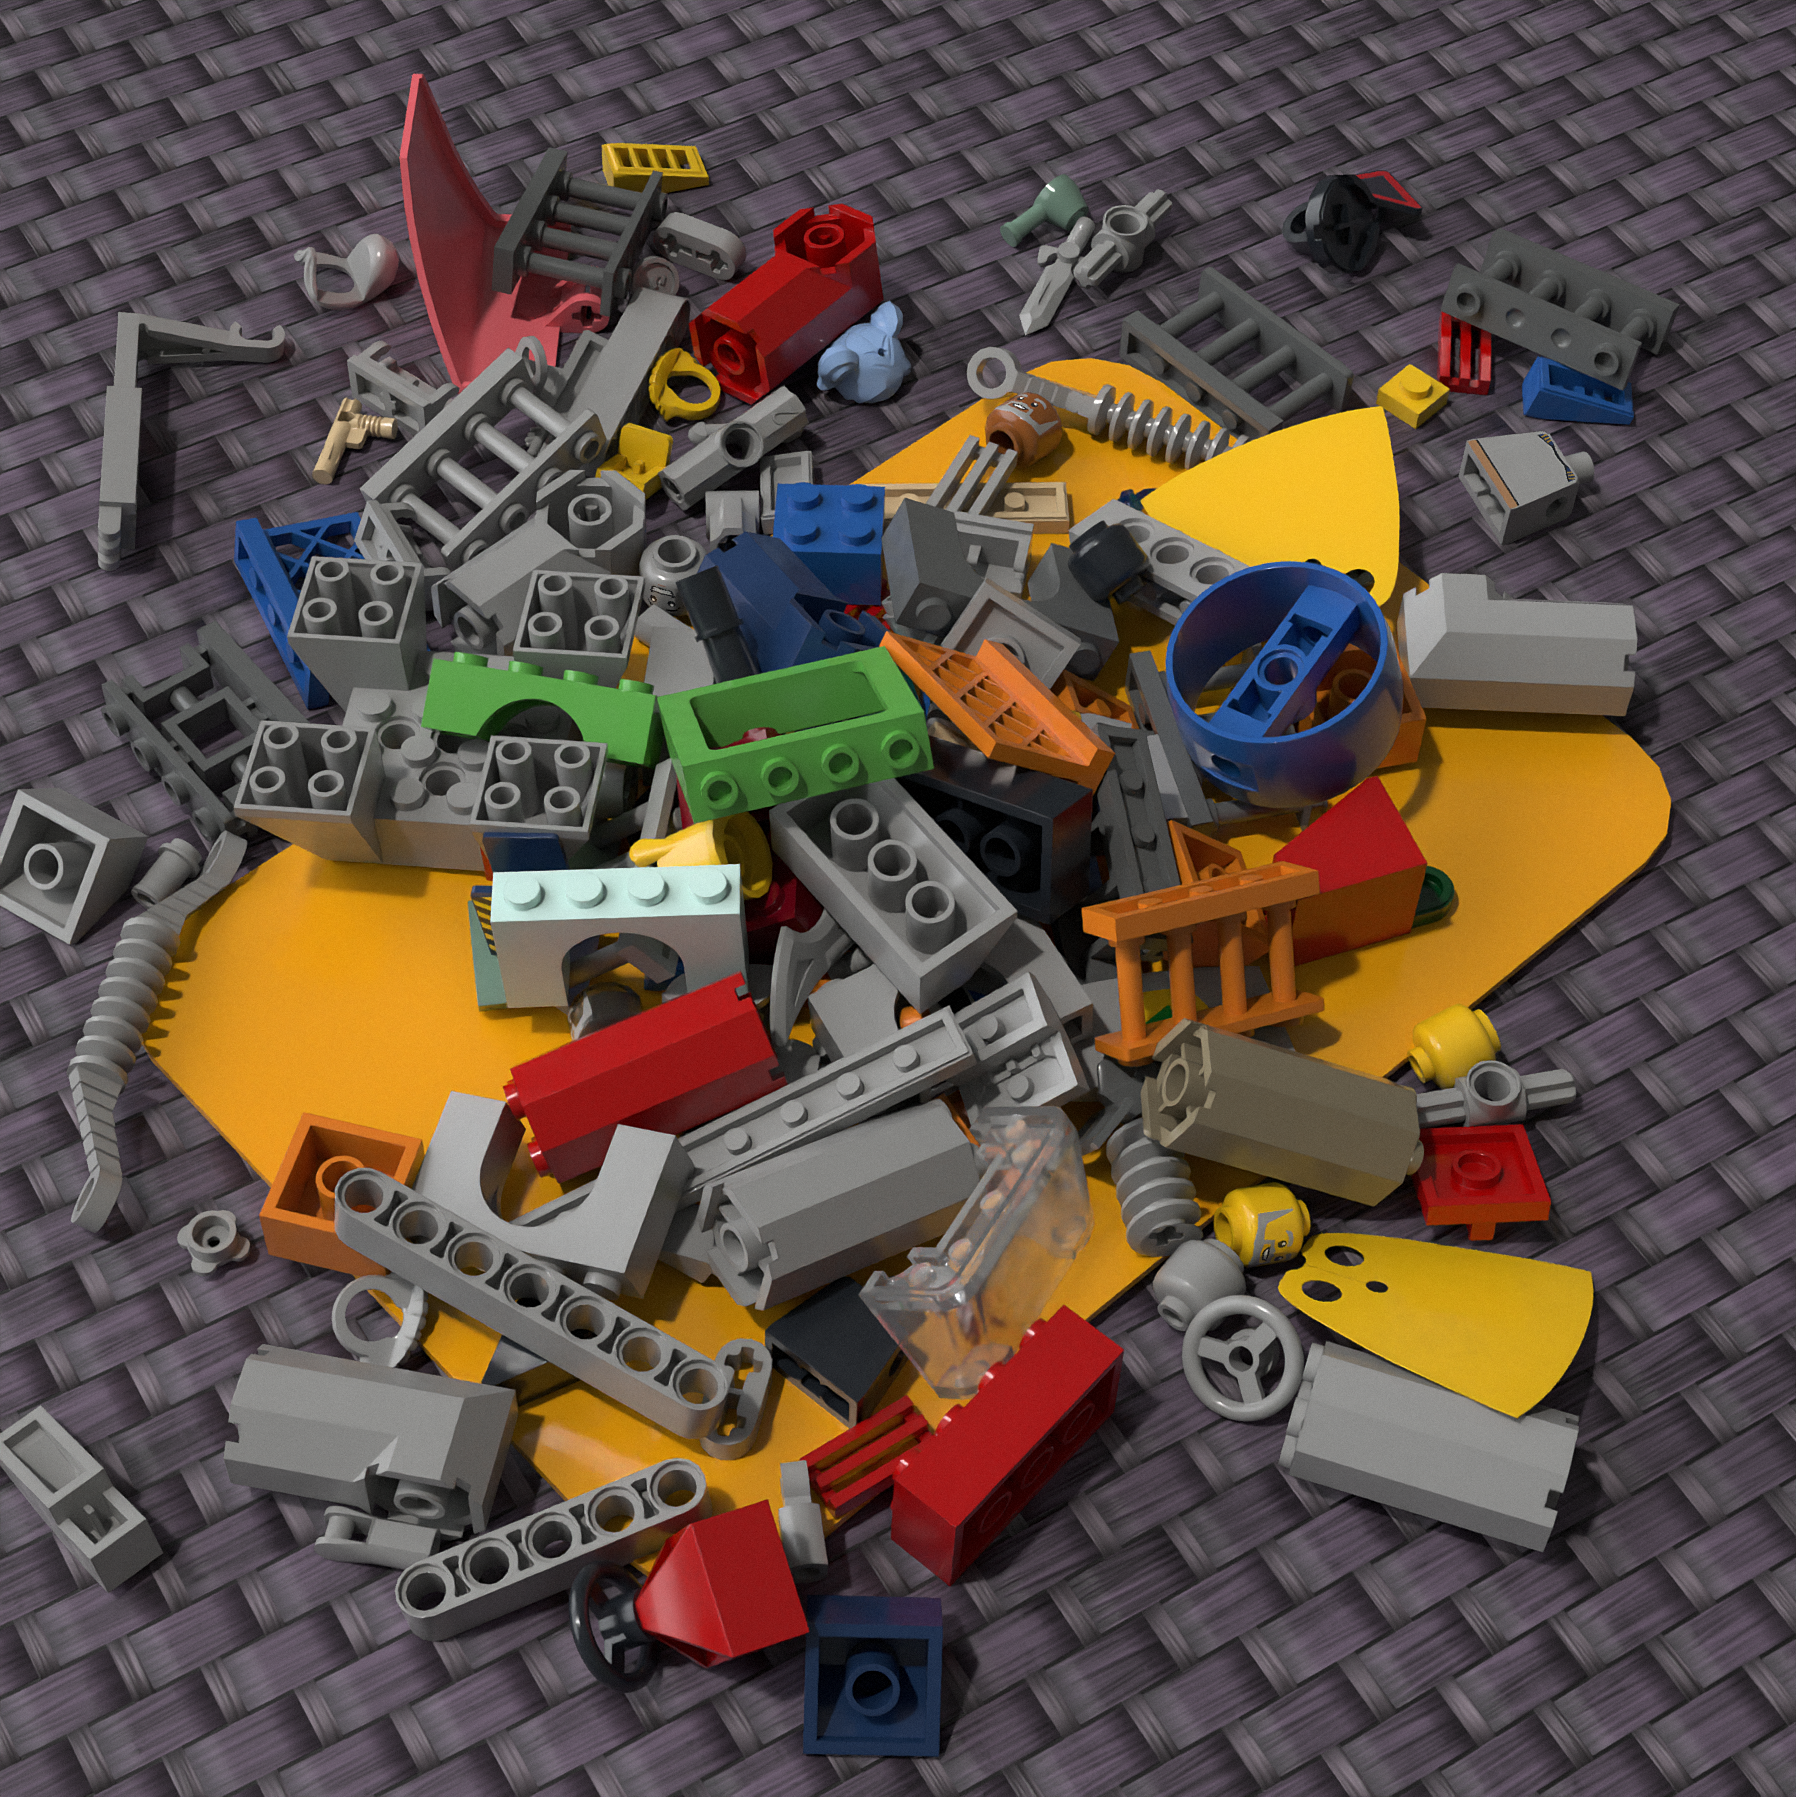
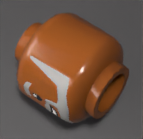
M1031 392L1017 394L996 407L987 417L985 424L986 445L988 442L999 445L998 453L1004 455L1008 449L1017 451L1018 457L1015 469L1020 470L1031 467L1051 454L1060 444L1062 425L1057 410L1039 394Z

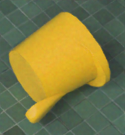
M749 812L699 822L673 833L665 839L643 838L636 841L629 850L630 859L637 867H646L657 862L658 867L740 864L744 901L763 896L768 892L772 881L773 863L770 847L762 828Z

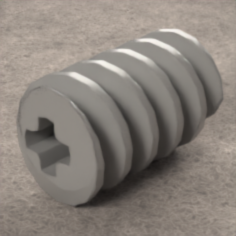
M1139 1118L1125 1124L1113 1133L1107 1142L1106 1155L1112 1165L1111 1176L1116 1184V1197L1121 1205V1218L1127 1228L1126 1239L1131 1249L1141 1255L1151 1257L1170 1256L1183 1242L1194 1239L1200 1240L1203 1237L1201 1228L1194 1225L1200 1220L1202 1212L1198 1203L1193 1201L1196 1189L1192 1181L1188 1180L1191 1169L1187 1161L1183 1159L1185 1153L1166 1148L1159 1143L1160 1141L1146 1136L1143 1131V1118Z

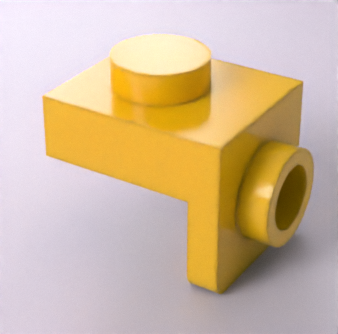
M627 423L621 429L617 454L596 469L595 478H601V470L617 471L645 493V500L662 488L658 472L670 463L673 438L670 435Z

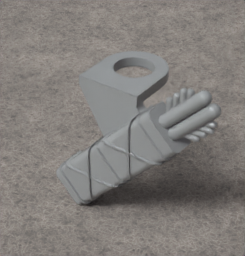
M584 330L576 341L573 351L562 369L547 365L543 346L535 336L523 337L515 353L521 356L525 362L534 385L531 393L567 418L609 340L589 330ZM530 350L534 355L535 361L529 360ZM536 422L537 427L530 428L531 432L525 438V445L529 447L527 452L533 457L538 456L556 439L554 435Z

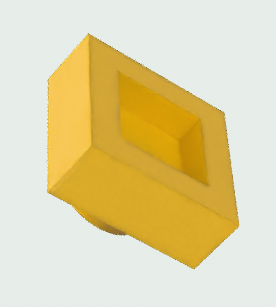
M1409 364L1379 388L1376 404L1383 406V409L1414 429H1417L1447 404L1450 389L1412 364Z

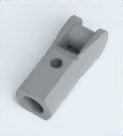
M329 1506L326 1508L323 1518L328 1524L325 1536L316 1539L314 1546L315 1552L328 1560L375 1564L405 1570L414 1563L439 1553L441 1531L437 1527L381 1518L343 1506ZM359 1533L368 1536L364 1543L351 1540L352 1534Z

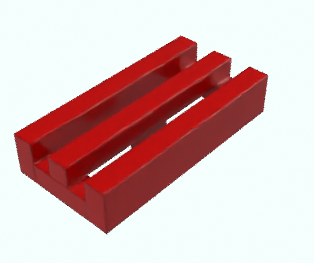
M1441 311L1438 334L1437 381L1450 389L1449 392L1488 395L1491 382V333ZM1451 329H1460L1459 378L1450 377ZM1471 331H1478L1477 380L1470 379Z
M905 1395L801 1457L799 1461L806 1460L809 1484L836 1520L894 1485L892 1475L902 1458L914 1448L922 1451L936 1435H932L929 1431L928 1421L922 1414L919 1416L916 1414L914 1403L908 1395ZM902 1423L904 1424L821 1474V1471L825 1470L826 1468L830 1467L831 1465L835 1464L841 1459L847 1457L848 1455L852 1454L853 1452L857 1451L858 1449L862 1448L863 1446L867 1445L868 1443L872 1442L873 1440L877 1439L878 1437L882 1436L883 1434L887 1433L888 1431L892 1430ZM913 1438L919 1443L838 1493H835L832 1487L860 1470L864 1471L881 1461L882 1457Z

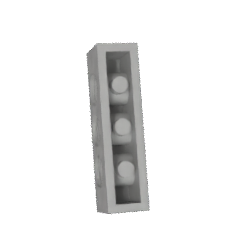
M1112 499L1068 530L1071 544L1100 521L1104 520L1108 526L1117 523L1123 524L1149 558V567L1140 577L1146 586L1127 601L1173 625H1176L1183 612L1202 592L1221 579L1250 567L1224 554L1222 551L1214 549L1116 499Z

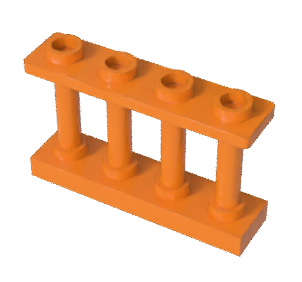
M1281 861L1082 908L1083 932L1107 939L1109 946L1115 947L1121 1031L1095 1037V1050L1118 1059V1064L1122 1066H1143L1154 1062L1152 1058L1157 1043L1183 1018L1250 1038L1255 1035L1256 1028L1268 1025L1274 1027L1297 1026L1304 1022V1016L1324 1011L1323 997L1296 989L1291 909L1296 907V900L1320 894L1318 870ZM1260 908L1267 913L1272 992L1246 999L1241 921L1247 918V911ZM1211 920L1217 923L1223 1005L1196 1011L1191 933L1197 930V923ZM1161 933L1166 935L1172 1018L1146 1024L1140 945L1146 942L1145 936Z

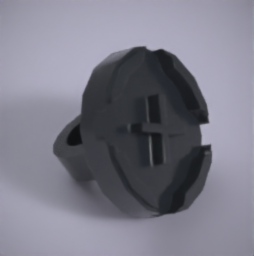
M1354 174L1328 175L1317 183L1309 196V201L1297 206L1287 216L1282 228L1283 237L1297 252L1311 253L1318 265L1330 274H1349L1353 271H1360L1367 266L1373 256L1379 237V221L1373 222L1371 209H1377L1375 198L1367 184Z

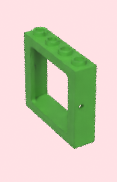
M885 646L657 697L668 753L694 824L934 769L924 711ZM884 711L878 714H873L865 717L851 719L843 722L798 731L790 734L776 736L718 750L708 749L713 747H724L740 739H743L742 735L746 731L754 728H774L778 731L779 734H783L796 730H801L805 728H810L827 723H832L836 721H841L849 718Z

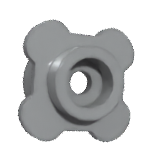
M212 1210L200 1213L179 1231L177 1236L178 1244L181 1248L187 1249L193 1258L191 1267L195 1274L210 1276L216 1272L217 1267L223 1266L230 1261L240 1262L248 1257L251 1250L250 1242L247 1238L240 1237L238 1234L236 1217L232 1212ZM212 1241H220V1243L215 1247H211L208 1245V1243Z

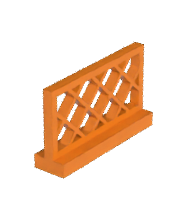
M886 631L879 647H886L893 661L988 758L1040 771L1093 789L1094 795L1115 752L1003 644L984 639L977 655L973 656Z

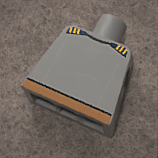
M1539 431L1467 440L1458 477L1502 546L1567 519L1572 513L1579 485L1593 480L1594 465L1590 455L1585 451L1564 456L1551 435Z

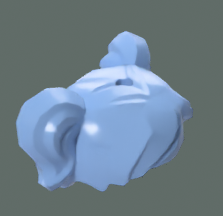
M890 301L883 303L871 315L869 323L849 327L840 337L830 343V347L826 349L818 362L819 378L817 386L821 391L835 387L845 399H852L857 403L884 401L896 393L903 377L911 372V364L897 338L903 325V314L898 306Z

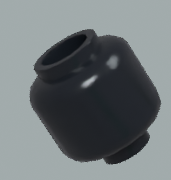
M1104 520L1100 521L1069 545L1073 554L1068 560V568L1093 601L1105 602L1114 598L1121 605L1146 586L1140 577L1149 567V558L1123 524L1117 523L1108 526Z

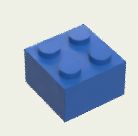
M807 482L795 484L778 483L773 537L780 538L834 596L848 602V604L881 605L884 554L881 538L884 535L885 487L866 486L863 484L846 486L813 485Z

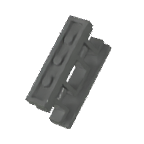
M214 620L197 630L198 646L193 648L187 643L179 648L183 671L147 691L132 674L122 679L123 687L121 688L111 679L102 684L106 706L101 708L102 716L111 732L116 737L125 735L131 742L133 753L140 765L147 772L154 769L161 776L163 787L170 799L177 806L185 804L189 808L198 830L209 842L214 839L217 840L225 830L236 836L245 834L248 838L258 833L256 825L235 816L233 807L260 721L310 723L218 622ZM213 676L223 689L199 702L196 697L214 688ZM177 709L178 714L161 723L163 737L151 722ZM230 720L245 738L207 759L191 740ZM237 777L241 782L222 792L224 806L212 793V790Z
M1096 724L1091 729L1115 752V755L1092 798L1089 895H1087L1083 902L1073 906L1051 924L1056 949L1066 958L1068 967L1080 985L1117 978L1115 947L1109 946L1107 939L1083 932L1082 908L1181 885L1146 731L1141 729ZM1103 849L1110 877L1104 884H1102L1096 857ZM1156 933L1145 936L1146 942L1140 945L1141 961L1158 962L1164 957L1163 951H1167L1166 935ZM1191 933V943H1193L1194 941Z

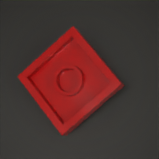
M1523 1124L1420 1129L1419 1140L1423 1143L1424 1156L1419 1169L1411 1175L1421 1203L1426 1226L1466 1224L1469 1240L1477 1241L1492 1240L1496 1222L1542 1221L1549 1219L1551 1199Z

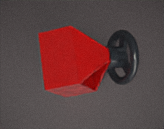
M768 1499L691 1523L665 1539L643 1587L623 1566L609 1560H598L589 1563L579 1571L574 1579L569 1595V1621L579 1655L591 1674L602 1685L619 1693L636 1692L650 1682L659 1662L660 1641L707 1669L782 1644L810 1632ZM601 1580L610 1582L621 1591L622 1595L608 1599L597 1582ZM589 1608L598 1620L599 1630L604 1639V1655L592 1631ZM640 1646L636 1667L631 1672H625V1651Z

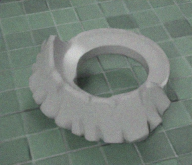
M394 1272L386 1276L367 1275L357 1278L341 1290L333 1305L332 1326L335 1336L347 1351L359 1357L360 1362L399 1368V1364L403 1365L410 1357V1351H414L417 1348V1340H420L422 1336L420 1331L426 1325L427 1320L425 1316L429 1310V1304L426 1302L428 1300V1292ZM364 1290H378L388 1295L396 1307L400 1308L403 1313L402 1325L397 1335L374 1342L364 1341L354 1336L349 1330L345 1319L346 1308L350 1300Z

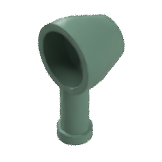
M1062 174L1054 178L1042 189L1031 208L1012 222H1006L1002 225L1000 233L1007 244L1015 247L1022 242L1023 237L1045 221L1071 231L1078 218L1087 216L1089 208L1076 183L1068 175Z

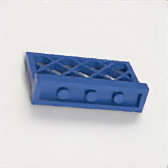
M358 512L264 530L257 517L236 521L234 562L307 709L328 705L329 692L288 643L287 635L301 590L296 589L294 585L300 577H306L311 558L316 554L324 557L364 559L355 542L349 550L326 541L329 536L351 533L353 539H355L361 521ZM292 544L306 550L299 559H295L277 552L275 547Z

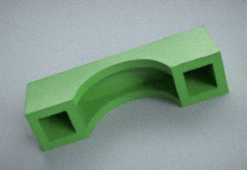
M455 652L453 661L433 658L421 722L422 728L438 734L490 742L491 735L497 736L507 722L519 713L535 707L552 706L562 708L572 717L581 731L584 742L608 743L606 762L655 770L656 765L659 764L664 730L657 697L659 696L653 695L654 685L620 679L618 689L598 686L599 676L572 670H564L563 680L542 676L543 667L517 661H509L508 671L487 667L489 658L463 652Z

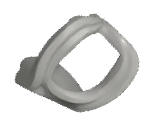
M379 234L368 235L359 241L348 258L316 252L314 247L298 250L294 254L296 262H299L300 266H304V283L308 295L319 306L331 310H350L374 299L391 285L399 266V254L395 246L389 239ZM332 268L347 273L354 282L353 289L346 293H335L317 289L316 269Z

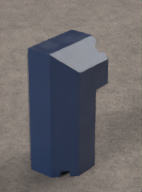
M744 532L732 539L737 546L725 553L718 547L706 554L697 572L719 566L738 616L743 618L744 624L739 626L761 673L877 648L886 631L890 632L876 617L863 610L858 620L845 614L844 611L848 602L834 596L780 538ZM861 716L854 717V718H849V719H845V720L856 719V718H860ZM841 720V721L832 722V723L823 724V725H819V726H814V727H810V728H805V729H801V730H796V731H794V732L803 731V730H807V729H812V728H816V727H821V726H825V725H829V724H834V723L842 722V720Z

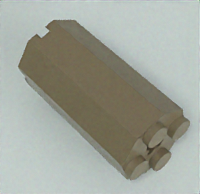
M1183 1018L1157 1043L1152 1060L1162 1062L1157 1079L1146 1076L1140 1092L1143 1131L1146 1136L1160 1141L1159 1143L1166 1148L1371 1206L1377 1205L1403 1183L1405 1175L1414 1174L1422 1163L1424 1147L1423 1143L1419 1140L1420 1129L1416 1107L1417 1095L1411 1087Z

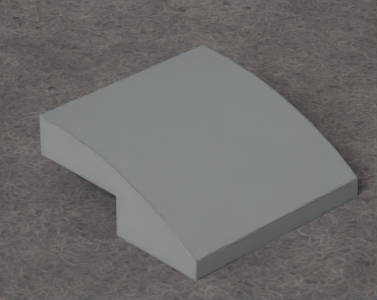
M1028 972L954 1014L978 1064L946 1079V1082L959 1087L976 1141L989 1146L1090 1091L1067 1033L1034 974Z

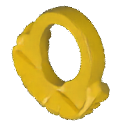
M682 348L669 350L662 356H659L658 361L654 364L655 367L651 370L652 375L649 378L650 386L648 389L650 399L656 406L655 408L659 411L662 419L665 422L673 417L701 420L712 415L718 408L721 399L720 385L716 377L708 369L699 365L696 359L690 353L684 352ZM690 375L697 377L707 384L711 397L703 403L693 404L680 399L668 387L667 380L672 376L685 377Z

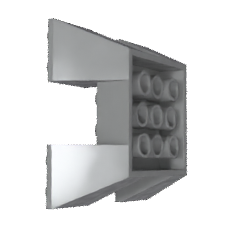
M312 556L287 639L291 648L345 711L342 726L261 720L233 807L235 816L321 858L333 861L485 871L480 850L481 848L487 857L482 842L483 833L485 832L554 833L561 839L567 859L569 860L589 840L608 756V743L584 742L581 731L572 717L562 708L552 706L535 707L519 713L507 722L497 736L491 735L490 742L438 734L422 728L421 722L433 658L453 661L454 653L427 651L423 564ZM533 570L513 648V656L474 655L489 658L487 666L489 668L508 671L509 661L524 662L543 667L542 676L563 680L564 670L579 671L599 676L598 686L616 688L628 666L646 585L645 577Z

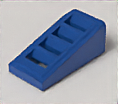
M1538 356L1522 383L1523 415L1529 417L1630 425L1634 418L1630 382H1628L1624 390H1620L1559 362ZM1605 397H1611V402L1605 401Z

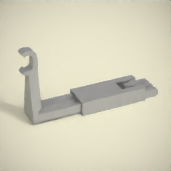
M118 312L114 386H107L98 520V565L101 569L106 571L116 570L120 566L121 548L135 549L142 388H137L138 362L142 359L147 360V365L222 360L274 362L280 359L284 353L285 331L281 325L273 328L272 340H248L242 337V326L236 321L231 325L230 331L140 313Z

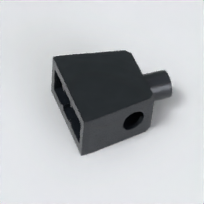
M844 1276L831 1282L772 1323L765 1330V1347L771 1355L772 1368L849 1429L870 1417L910 1357L913 1328L903 1316L917 1303L914 1291L905 1281L897 1276H890L873 1293H870L851 1277Z

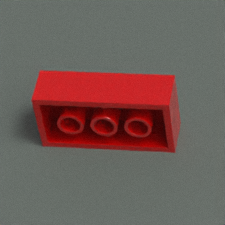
M1064 1304L1048 1321L1043 1318L1036 1320L1022 1337L1019 1344L1020 1350L1006 1364L1001 1360L993 1364L981 1379L977 1388L978 1393L965 1407L960 1404L954 1405L939 1422L935 1431L936 1437L922 1451L918 1448L910 1450L893 1472L894 1493L890 1506L892 1510L891 1540L950 1587L1114 1412L1124 1349Z

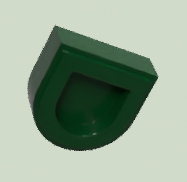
M1427 866L1411 929L1437 922L1450 911L1454 897V885L1448 875L1435 867Z

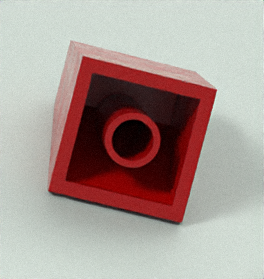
M1377 775L1363 781L1273 856L1272 863L1285 861L1315 869L1319 872L1320 894L1297 899L1296 907L1291 909L1294 967L1411 932L1428 863ZM1263 910V914L1267 922V913L1265 910Z

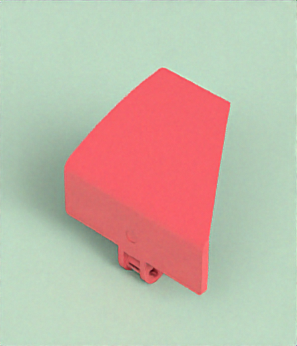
M413 74L399 156L404 208L419 284L431 326L452 383L460 388L458 392L460 394L507 348L515 352L520 340L527 336H535L540 341L545 351L547 365L556 367L560 333H583L584 330L596 333L608 325L610 317L600 315L602 289L590 286V293L586 292V285L529 273L528 277H520L512 294L492 290L494 246L512 214L496 213L484 198L453 143L425 75ZM556 222L554 226H547L571 232V225ZM545 247L541 251H534V253L568 260L569 257L568 252ZM587 306H590L592 310L590 319L586 318ZM530 350L529 360L535 361L534 355Z

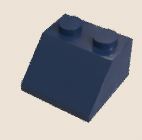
M807 1595L806 1621L810 1632L806 1633L803 1754L939 1757L943 1642L941 1598Z

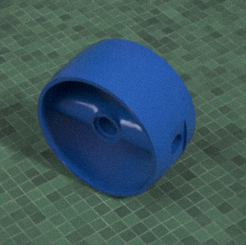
M1298 561L1265 563L1240 570L1221 579L1202 592L1183 612L1170 636L1166 652V688L1182 743L1204 777L1223 793L1235 799L1271 808L1302 807L1332 799L1347 792L1366 779L1378 768L1394 745L1402 719L1403 680L1393 635L1374 598L1364 587L1346 574L1323 565ZM1268 640L1208 723L1194 712L1197 701L1204 687L1216 671L1245 649ZM1349 643L1366 652L1377 662L1376 669L1367 686L1346 709L1314 728L1283 736L1292 723L1305 719L1313 712L1317 703L1316 689Z

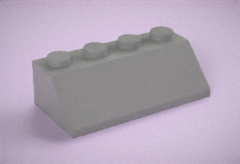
M895 778L778 804L769 810L772 850L919 1014L966 983L1017 918L1018 911Z

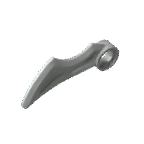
M825 908L816 925L805 933L793 931L786 926L781 927L773 964L770 994V1038L773 1048L786 1045L798 1013L807 996L821 977L848 950L859 947Z

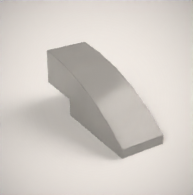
M41 1405L0 1433V1466L61 1542L107 1593L114 1590L163 1554L146 1518L112 1485L105 1469Z

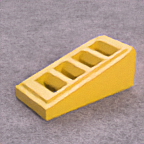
M632 143L602 145L603 172L609 186L642 193L653 170L663 172L661 192L663 193L709 185V177L696 146ZM689 164L690 169H681L680 165Z

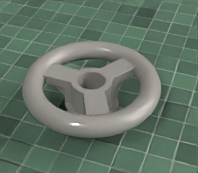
M1231 1295L1209 1303L1193 1318L1183 1340L1182 1364L1192 1391L1206 1407L1228 1419L1257 1421L1275 1415L1292 1400L1302 1380L1304 1353L1295 1327L1278 1308L1256 1297ZM1246 1314L1263 1321L1259 1327L1251 1326L1244 1328L1226 1341L1206 1336L1207 1331L1215 1322L1229 1315ZM1278 1337L1285 1356L1284 1373L1277 1388L1265 1397L1260 1378L1270 1373L1278 1363L1280 1353L1276 1341ZM1241 1346L1247 1348L1252 1353V1366L1245 1364L1241 1360L1239 1354ZM1201 1356L1224 1363L1227 1371L1237 1377L1244 1402L1234 1401L1223 1396L1210 1384L1202 1367Z

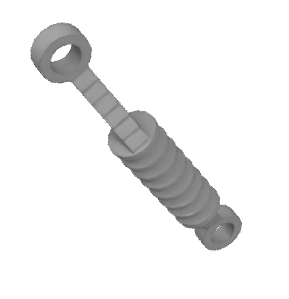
M987 347L981 349L972 356L968 363V383L974 393L982 398L1002 399L1010 396L1012 393L1021 394L1025 392L1039 394L1053 406L1087 417V430L1090 434L1099 435L1108 423L1110 424L1109 440L1116 443L1127 430L1129 431L1127 443L1130 449H1137L1144 438H1148L1147 454L1154 457L1163 445H1167L1165 456L1166 462L1170 464L1175 463L1182 452H1185L1186 470L1197 466L1201 459L1207 461L1251 441L1250 437L1241 435L1233 447H1229L1230 431L1224 427L1211 440V424L1205 420L1192 433L1190 432L1192 417L1186 413L1173 426L1171 425L1173 410L1168 406L1163 407L1156 418H1152L1154 402L1149 399L1144 400L1138 410L1134 411L1135 395L1130 392L1125 393L1119 403L1115 404L1116 388L1109 384L1104 385L1098 395H1094L1054 381L1036 377L1024 372L1015 354L1006 348ZM993 358L1002 361L1006 369V378L997 388L988 386L983 378V368Z
M226 830L221 833L213 845L197 880L124 923L120 934L122 940L116 943L113 951L114 959L109 962L105 972L107 978L101 982L98 990L99 998L94 1000L90 1010L92 1017L86 1020L83 1028L84 1037L79 1039L75 1049L77 1056L71 1059L66 1072L73 1091L74 1104L77 1107V1118L80 1123L82 1140H84L83 1146L87 1156L89 1173H91L75 1204L71 1222L94 1233L100 1230L108 1218L119 1195L123 1180L112 1111L118 1096L124 1093L129 1080L127 1073L133 1070L136 1062L134 1054L140 1051L143 1043L142 1034L148 1030L151 1022L149 1015L156 1009L158 1003L157 995L162 993L165 985L164 976L169 974L172 966L171 957L176 955L180 945L179 935L184 921L192 914L199 911L217 894L225 890L235 875L247 848L246 840Z

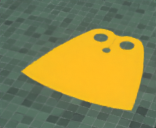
M1383 406L1351 410L1321 417L1252 440L1183 472L1140 500L1150 517L1176 530H1180L1184 534L1214 549H1218L1250 567L1280 561L1306 562L1310 559H1316L1321 565L1335 569L1343 574L1357 569L1366 570L1374 577V587L1369 594L1374 598L1378 606L1385 604L1394 590L1399 565L1400 508L1394 459Z
M1322 1233L1310 1237L1301 1250L1302 1255L1306 1258L1305 1264L1299 1269L1287 1271L1278 1285L1280 1294L1293 1306L1358 1345L1428 1380L1515 1418H1519L1537 1405L1553 1389L1568 1369L1587 1330L1594 1293L1590 1271L1503 1254L1402 1238L1354 1233ZM1333 1246L1350 1247L1363 1255L1364 1262L1356 1266L1339 1265L1326 1257L1325 1250ZM1310 1281L1328 1282L1339 1288L1342 1296L1332 1302L1317 1301L1304 1294L1302 1285ZM1372 1281L1381 1282L1388 1287V1290L1382 1293L1373 1292L1366 1287V1284Z

